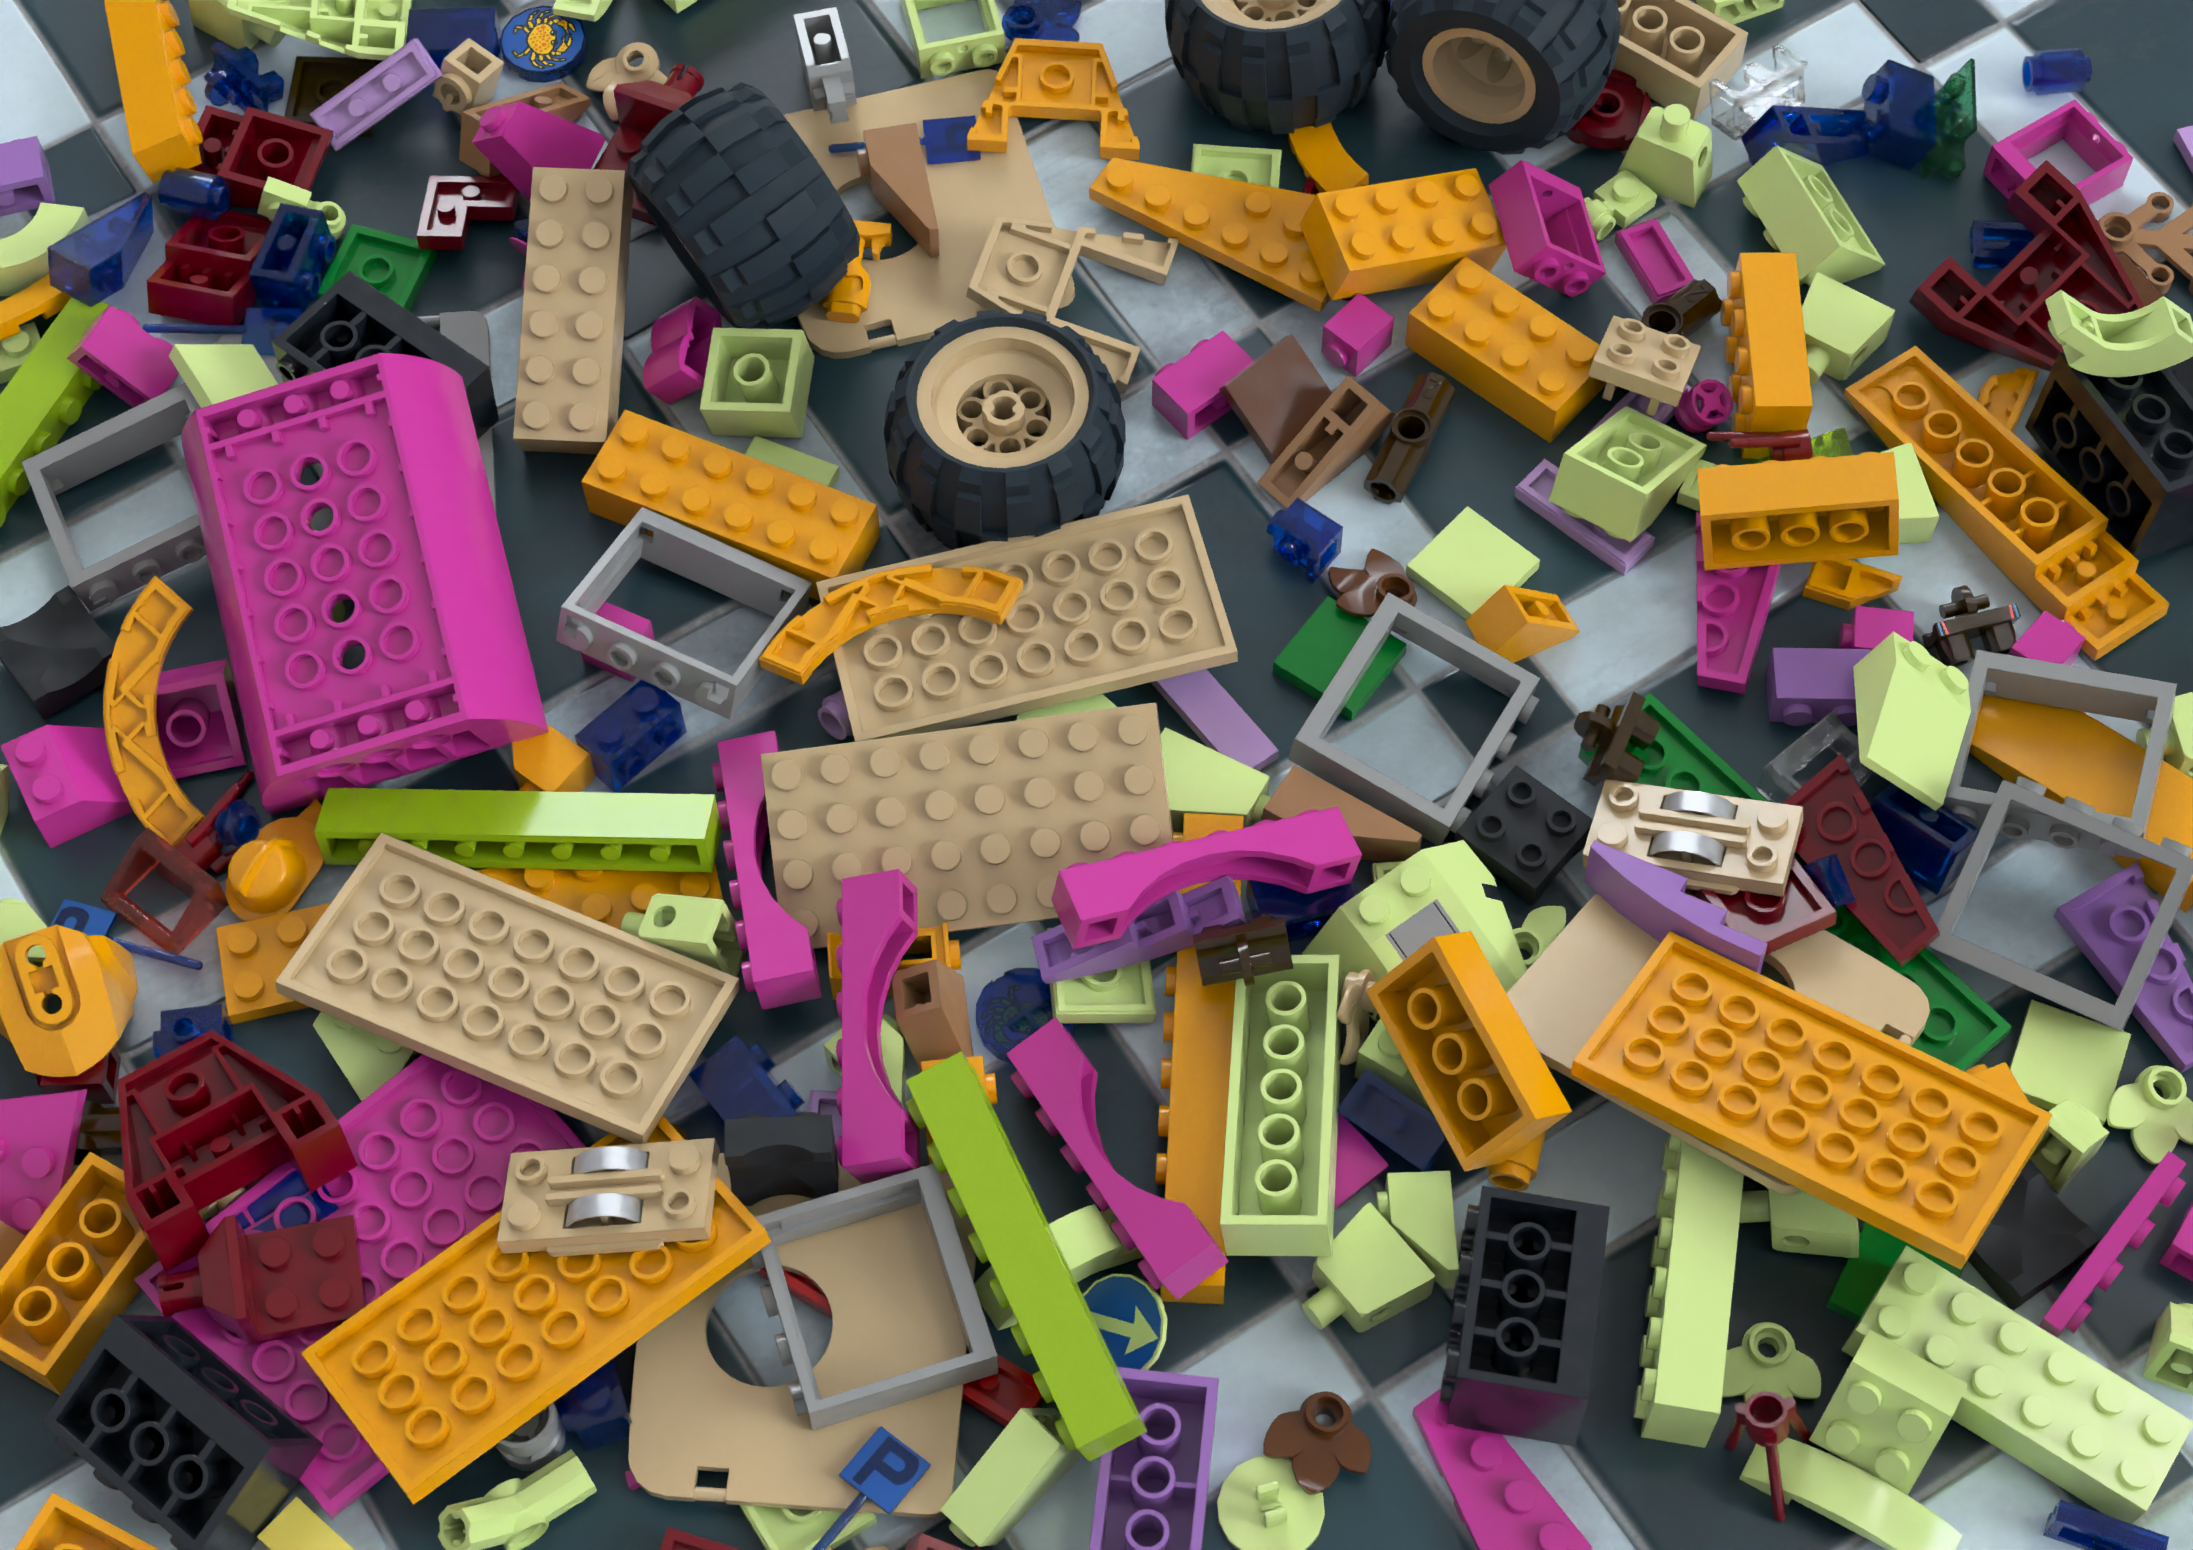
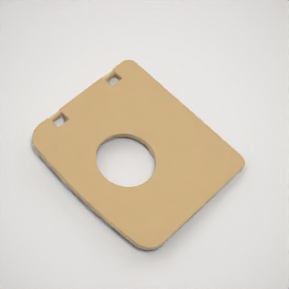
M984 69L856 98L857 104L848 105L846 108L849 121L831 124L827 109L814 112L813 108L783 115L811 151L839 195L853 186L870 182L869 175L860 176L857 150L864 149L863 130L916 123L938 225L940 256L930 257L917 244L908 252L890 259L878 261L862 259L861 265L870 277L871 286L867 309L860 314V319L857 323L829 320L826 317L827 308L823 306L824 298L796 316L810 347L822 356L833 359L852 358L869 354L871 351L894 345L903 346L928 340L931 336L935 335V329L953 319L961 322L976 317L979 311H987L984 307L967 298L966 294L996 215L1053 223L1017 117H1010L1008 119L1007 153L980 151L981 160L928 165L923 123L974 118L977 121L981 113V106L984 100L988 99L995 85L997 71ZM958 123L947 127L945 131L947 147L930 148V156L977 152L967 151V145L957 146L956 133L963 131L966 134L967 140V134L973 126ZM1072 276L1068 282L1059 309L1068 306L1074 299L1075 287ZM892 326L894 334L868 339L866 331Z
M1685 889L1686 894L1696 897L1691 889ZM1595 893L1506 993L1546 1065L1775 1192L1792 1194L1801 1190L1570 1074L1574 1058L1661 944L1618 913L1598 893ZM1826 930L1819 931L1764 957V961L1773 966L1784 977L1790 989L1882 1033L1885 1032L1909 1046L1913 1045L1924 1030L1930 1008L1928 998L1921 988L1882 962Z
M719 1153L717 1176L731 1191L729 1169L725 1164L724 1153ZM838 1161V1192L863 1185L848 1173ZM938 1171L974 1282L977 1255L969 1241L968 1235L975 1232V1229L968 1215L963 1218L958 1215L949 1198L947 1190L954 1187L948 1171L943 1173ZM777 1195L760 1200L752 1206L745 1207L755 1217L813 1199L800 1195ZM922 1203L776 1246L783 1271L792 1272L802 1277L804 1275L809 1278L826 1297L831 1308L833 1319L831 1339L824 1355L812 1368L821 1399L967 1354V1344ZM751 1257L637 1340L630 1408L628 1461L638 1485L651 1496L675 1501L694 1502V1500L726 1502V1504L858 1514L868 1512L915 1518H937L943 1515L940 1509L954 1491L964 1384L812 1430L808 1413L797 1416L790 1393L789 1384L798 1382V1379L787 1384L771 1387L745 1384L724 1372L710 1353L707 1343V1324L711 1310L719 1296L731 1284L746 1275L760 1271V1268L754 1270ZM880 1426L931 1464L890 1513L873 1500L863 1498L864 1493L839 1475ZM888 1436L852 1480L861 1486L875 1469L893 1484L902 1485L914 1477L919 1467V1460L915 1455ZM890 1451L905 1462V1468L902 1471H895L882 1461ZM698 1470L729 1472L727 1489L697 1487Z

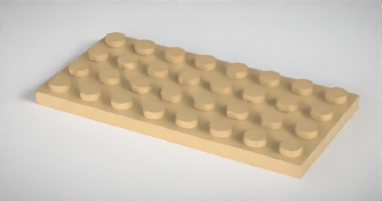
M1189 494L1065 523L1061 526V529L1038 537L1028 535L1008 538V542L988 541L816 582L820 601L823 602L825 595L850 582L895 568L932 564L933 568L962 569L963 565L977 566L1000 571L1021 578L1023 581V589L1001 625L980 618L955 614L909 616L875 626L838 647L833 654L855 742L961 728L1238 662L1236 644Z
M1155 702L761 754L777 903L789 916L807 928L813 950L827 948L826 933L842 935V927L838 921L836 904L837 900L842 898V879L899 869L917 888L918 928L942 926L943 922H947L948 932L1059 919L1051 898L1060 870H1064L1075 863L1085 862L1090 864L1112 859L1123 852L1138 853L1159 848L1165 843L1174 841L1158 709Z
M383 833L378 836L275 981L278 994L636 1144L648 1141L740 990L739 978Z

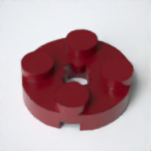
M1612 69L1596 103L1566 133L1567 138L1573 143L1585 144L1597 149L1627 151L1651 110V100L1645 90L1644 96L1642 90L1636 87L1637 80L1631 75ZM1602 104H1607L1611 106L1610 109L1614 113L1605 114L1598 110L1601 109Z

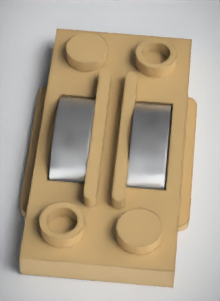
M1605 779L1583 850V867H1587L1590 846L1595 840L1688 878L1686 889H1705L1726 895H1734L1740 890L1783 897L1803 823V807Z
M715 1138L511 1153L497 1244L503 1254L547 1251L552 1257L657 1250L664 1245V1242L710 1239L720 1152Z

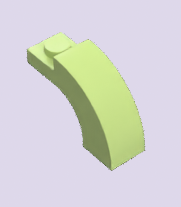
M41 202L36 215L26 227L9 237L0 239V297L17 294L51 271L67 273L82 259L95 237V232L84 207Z
M2059 290L2045 300L2051 320L2048 321L2049 330L2053 337L2062 345L2068 365L2078 371L2103 377H2127L2159 371L2193 357V322L2191 316L2164 296L2141 309L2122 314L2094 312L2062 290Z
M1093 1204L1049 1224L1076 1282L1099 1271L1143 1257L1137 1246L1129 1251L1113 1230L1111 1225L1118 1218L1111 1208L1103 1212L1099 1211L1097 1206ZM991 1266L974 1285L980 1303L999 1331L1018 1324V1321L1011 1306L1003 1309L993 1293L989 1281L997 1276Z

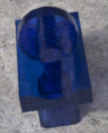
M222 41L211 44L210 51L214 55V64L212 69L204 76V80L207 82L204 92L205 97L213 105L219 107L230 103L237 105L244 112L247 107L268 112L269 104L283 98V78L274 70L259 75L257 56L247 46L232 51Z

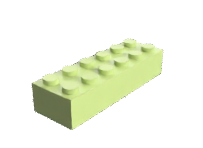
M1291 955L1294 969L1254 976L1255 984L1249 986L1244 985L1243 978L1236 980L1220 1227L1226 1256H1332L1341 1067L1339 1061L1341 1059L1342 1023L1337 1018L1343 987L1339 955Z
M1669 1133L1668 1140H1665L1663 1146L1661 1171L1666 1172L1663 1188L1660 1187L1655 1215L1656 1219H1660L1658 1236H1654L1650 1258V1267L1655 1268L1653 1283L1648 1287L1645 1304V1317H1650L1647 1335H1643L1639 1358V1367H1644L1641 1386L1638 1385L1633 1416L1634 1418L1643 1419L1641 1437L1705 1448L1721 1413L1744 1174Z
M1907 1245L1889 1269L1842 1348V1351L1854 1358L1870 1329L1966 1382L1968 1386L1951 1419L2125 1528L2130 1527L2147 1512L2193 1427L2192 1420Z

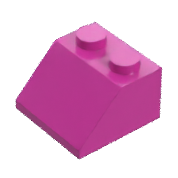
M228 659L161 672L156 703L158 734L164 756L174 778L178 779L246 765L247 760L239 702Z
M45 725L0 745L32 818L50 849L133 812L129 804L130 802L113 770L106 744L105 728Z

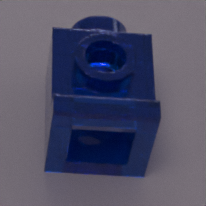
M1298 497L1286 511L1283 509L1278 510L1267 526L1266 532L1274 537L1273 548L1288 563L1299 564L1305 568V579L1312 584L1341 553L1343 526Z

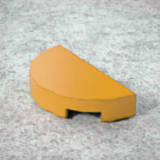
M2019 367L2015 369V372L2002 373L1999 376L1994 374L1989 377L1980 389L1977 401L2013 433L2040 371Z

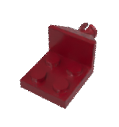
M677 63L671 69L664 85L651 80L617 84L613 93L620 126L593 169L624 170L628 174V159L641 151L639 143L662 118L694 98L704 86L703 76L695 68L688 66L684 76L681 77L685 65ZM634 190L632 218L656 226Z
M235 1215L227 1216L221 1220L197 1253L199 1267L171 1274L168 1272L162 1273L157 1276V1286L163 1288V1292H158L165 1317L194 1309H206L215 1322L251 1344L336 1328L367 1306L357 1225L353 1215L246 1235Z

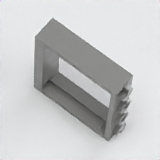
M186 383L22 462L71 589L90 612L109 602L113 603L117 598L147 585L154 576L161 578L186 564L200 560L206 555L198 514L84 569L55 497L181 435L188 418L195 410L201 408Z
M641 507L561 606L556 641L730 720L766 671L761 668L759 657L770 642L797 615L802 617L806 613L812 583ZM647 529L654 532L653 537L647 535ZM641 557L770 615L775 619L733 676L595 613ZM784 591L791 593L792 596L790 598L783 596Z
M1388 592L1295 737L1288 760L1421 833L1423 838L1439 846L1443 844L1450 830L1456 833L1470 817L1472 810L1465 806L1472 794L1481 799L1495 775L1494 772L1488 769L1495 757L1504 761L1518 737L1511 732L1517 720L1524 724L1528 722L1540 700L1533 696L1540 678ZM1392 631L1511 698L1444 809L1323 740Z
M1977 650L1968 682L1971 713L1944 803L1939 808V822L1960 825L1964 830L1981 829L1997 794L1960 787L1983 695L1985 694L2151 723V732L2131 818L2096 811L2092 814V817L2108 824L2112 823L2115 816L2144 828L2140 837L2145 839L2174 711L2177 684ZM2012 801L1998 832L2011 839L2030 838L2050 842L2064 849L2078 847L2099 851L2113 858L2115 854L2141 859L2140 854Z
M2018 776L2015 784L2003 779L1937 924L1940 936L1931 942L1928 947L2119 1031H2123L2192 881L2193 859L2189 857L2193 849L2166 837H2163L2160 845L2140 837L2144 828L2116 816L2111 824L2092 817L2095 807L2072 797L2066 796L2063 804L2046 798L2044 794L2047 787L2024 777ZM2012 801L2176 870L2115 1005L1952 935Z
M935 1164L755 1216L758 1222L766 1229L771 1242L751 1256L754 1270L765 1267L769 1284L760 1287L769 1318L779 1315L784 1333L774 1335L783 1367L790 1364L794 1366L798 1382L789 1384L790 1393L797 1416L808 1413L812 1430L998 1374L997 1353ZM922 1203L969 1354L821 1399L776 1246Z

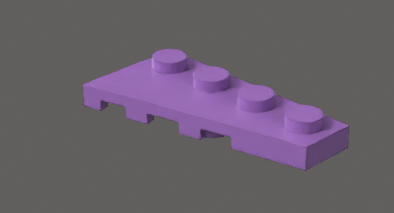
M2138 862L2061 905L2054 914V918L2118 997L2160 908L2156 898L2151 899L2143 883L2145 876ZM2167 933L2131 1013L2181 1074L2193 1067V983L2183 965L2186 959L2178 943H2173Z

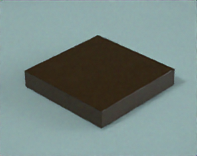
M297 56L284 117L317 126L309 114L377 66L382 60ZM375 125L359 137H373Z

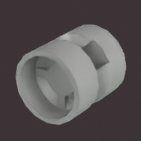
M554 1402L496 1444L500 1456L511 1467L521 1471H537L559 1457L565 1445L566 1430Z

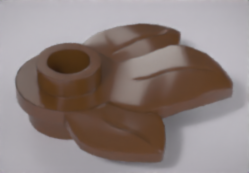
M1373 548L1369 551L1364 570L1338 567L1329 568L1330 584L1333 590L1340 595L1336 606L1350 615L1358 617L1373 616L1388 592L1408 604L1416 606L1417 594L1412 581L1405 577L1404 568L1399 562L1379 550Z
M1327 1391L1309 1396L1302 1403L1299 1411L1279 1415L1271 1423L1263 1443V1454L1266 1457L1292 1459V1471L1296 1482L1309 1495H1315L1328 1489L1336 1480L1341 1468L1355 1474H1366L1372 1453L1367 1435L1352 1424V1412L1349 1405L1339 1395ZM1322 1414L1328 1415L1333 1419L1334 1424L1329 1427L1322 1426L1317 1423L1315 1418Z

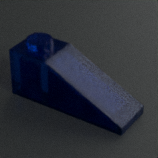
M1772 105L1740 137L1752 166L1776 145L1822 166L1878 153L1886 147L1870 111Z
M144 192L47 247L50 285L89 307L98 304L123 289L154 233L152 195Z

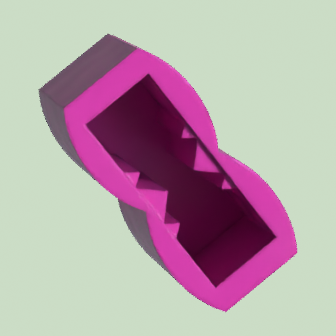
M695 296L660 315L655 320L651 330V347L653 352L648 356L643 369L645 390L670 405L703 388L713 328H722L721 314L718 310Z

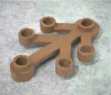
M2163 192L2150 194L2146 203L2128 215L2112 212L2097 220L2116 256L2124 252L2135 266H2139L2145 272L2148 280L2161 295L2169 291L2174 280V273L2167 265L2158 264L2142 248L2155 249L2190 280L2189 292L2193 296V257L2189 254L2193 253V235L2187 234L2193 229V204L2190 209L2157 231L2141 228L2150 221L2162 223L2170 217L2174 201L2168 194ZM2153 205L2161 206L2164 210L2156 209ZM2153 277H2159L2163 279L2164 282L2156 281Z

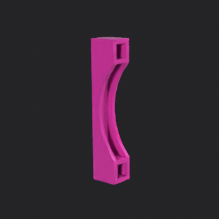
M773 730L717 742L720 762L712 763V771L717 792L725 791L726 800L717 802L723 831L730 830L732 838L731 840L723 841L728 868L729 870L736 869L738 878L729 881L734 909H742L744 920L735 921V927L741 951L748 950L750 961L741 963L747 993L756 991L762 1010L822 998L816 957L807 928L782 909L772 898L763 882L762 860L769 834L761 754L781 752L776 732Z
M1338 807L1321 811L1310 809L1295 817L1277 821L1262 820L1251 827L1229 832L1219 830L1210 833L1206 837L1186 842L1171 841L1159 848L1138 853L1123 852L1108 860L1090 864L1085 862L1075 863L1058 872L1051 901L1072 948L1077 949L1119 939L1133 920L1151 904L1174 891L1198 883L1212 882L1226 875L1232 880H1255L1271 883L1304 894L1350 884L1362 854Z
M899 869L842 879V898H839L836 904L838 921L842 927V945H838L836 951L837 964L842 973V991L838 992L836 997L837 1012L842 1021V1039H839L836 1045L837 1060L842 1069V1087L838 1088L836 1093L837 1108L842 1117V1136L837 1139L836 1153L840 1165L861 1184L920 1168V1129L914 1119L904 1109L891 1087L883 1063L880 1036L883 1006L891 979L903 955L918 935L917 888Z
M1056 1017L1006 1053L1017 1069L1016 1072L1010 1075L1011 1079L1027 1100L1034 1096L1042 1106L1035 1111L1036 1116L1052 1137L1060 1133L1067 1144L1060 1148L1061 1153L1077 1174L1084 1170L1087 1172L1092 1182L1085 1187L1103 1212L1109 1208L1112 1209L1118 1218L1111 1225L1113 1230L1129 1251L1136 1246L1145 1259L1138 1263V1266L1156 1290L1164 1285L1178 1300L1229 1262L1203 1223L1185 1203L1163 1199L1135 1187L1116 1173L1103 1149L1096 1122L1095 1093L1098 1073L1077 1042Z

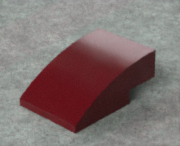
M206 105L197 124L203 137V143L198 145L202 164L175 174L178 194L224 205L259 208L268 176L310 191L332 141L333 131L251 107H247L243 116Z
M202 206L165 244L166 261L146 281L149 313L235 329L246 316L247 311L250 310L261 292L280 251L287 231V225L276 224L269 218Z

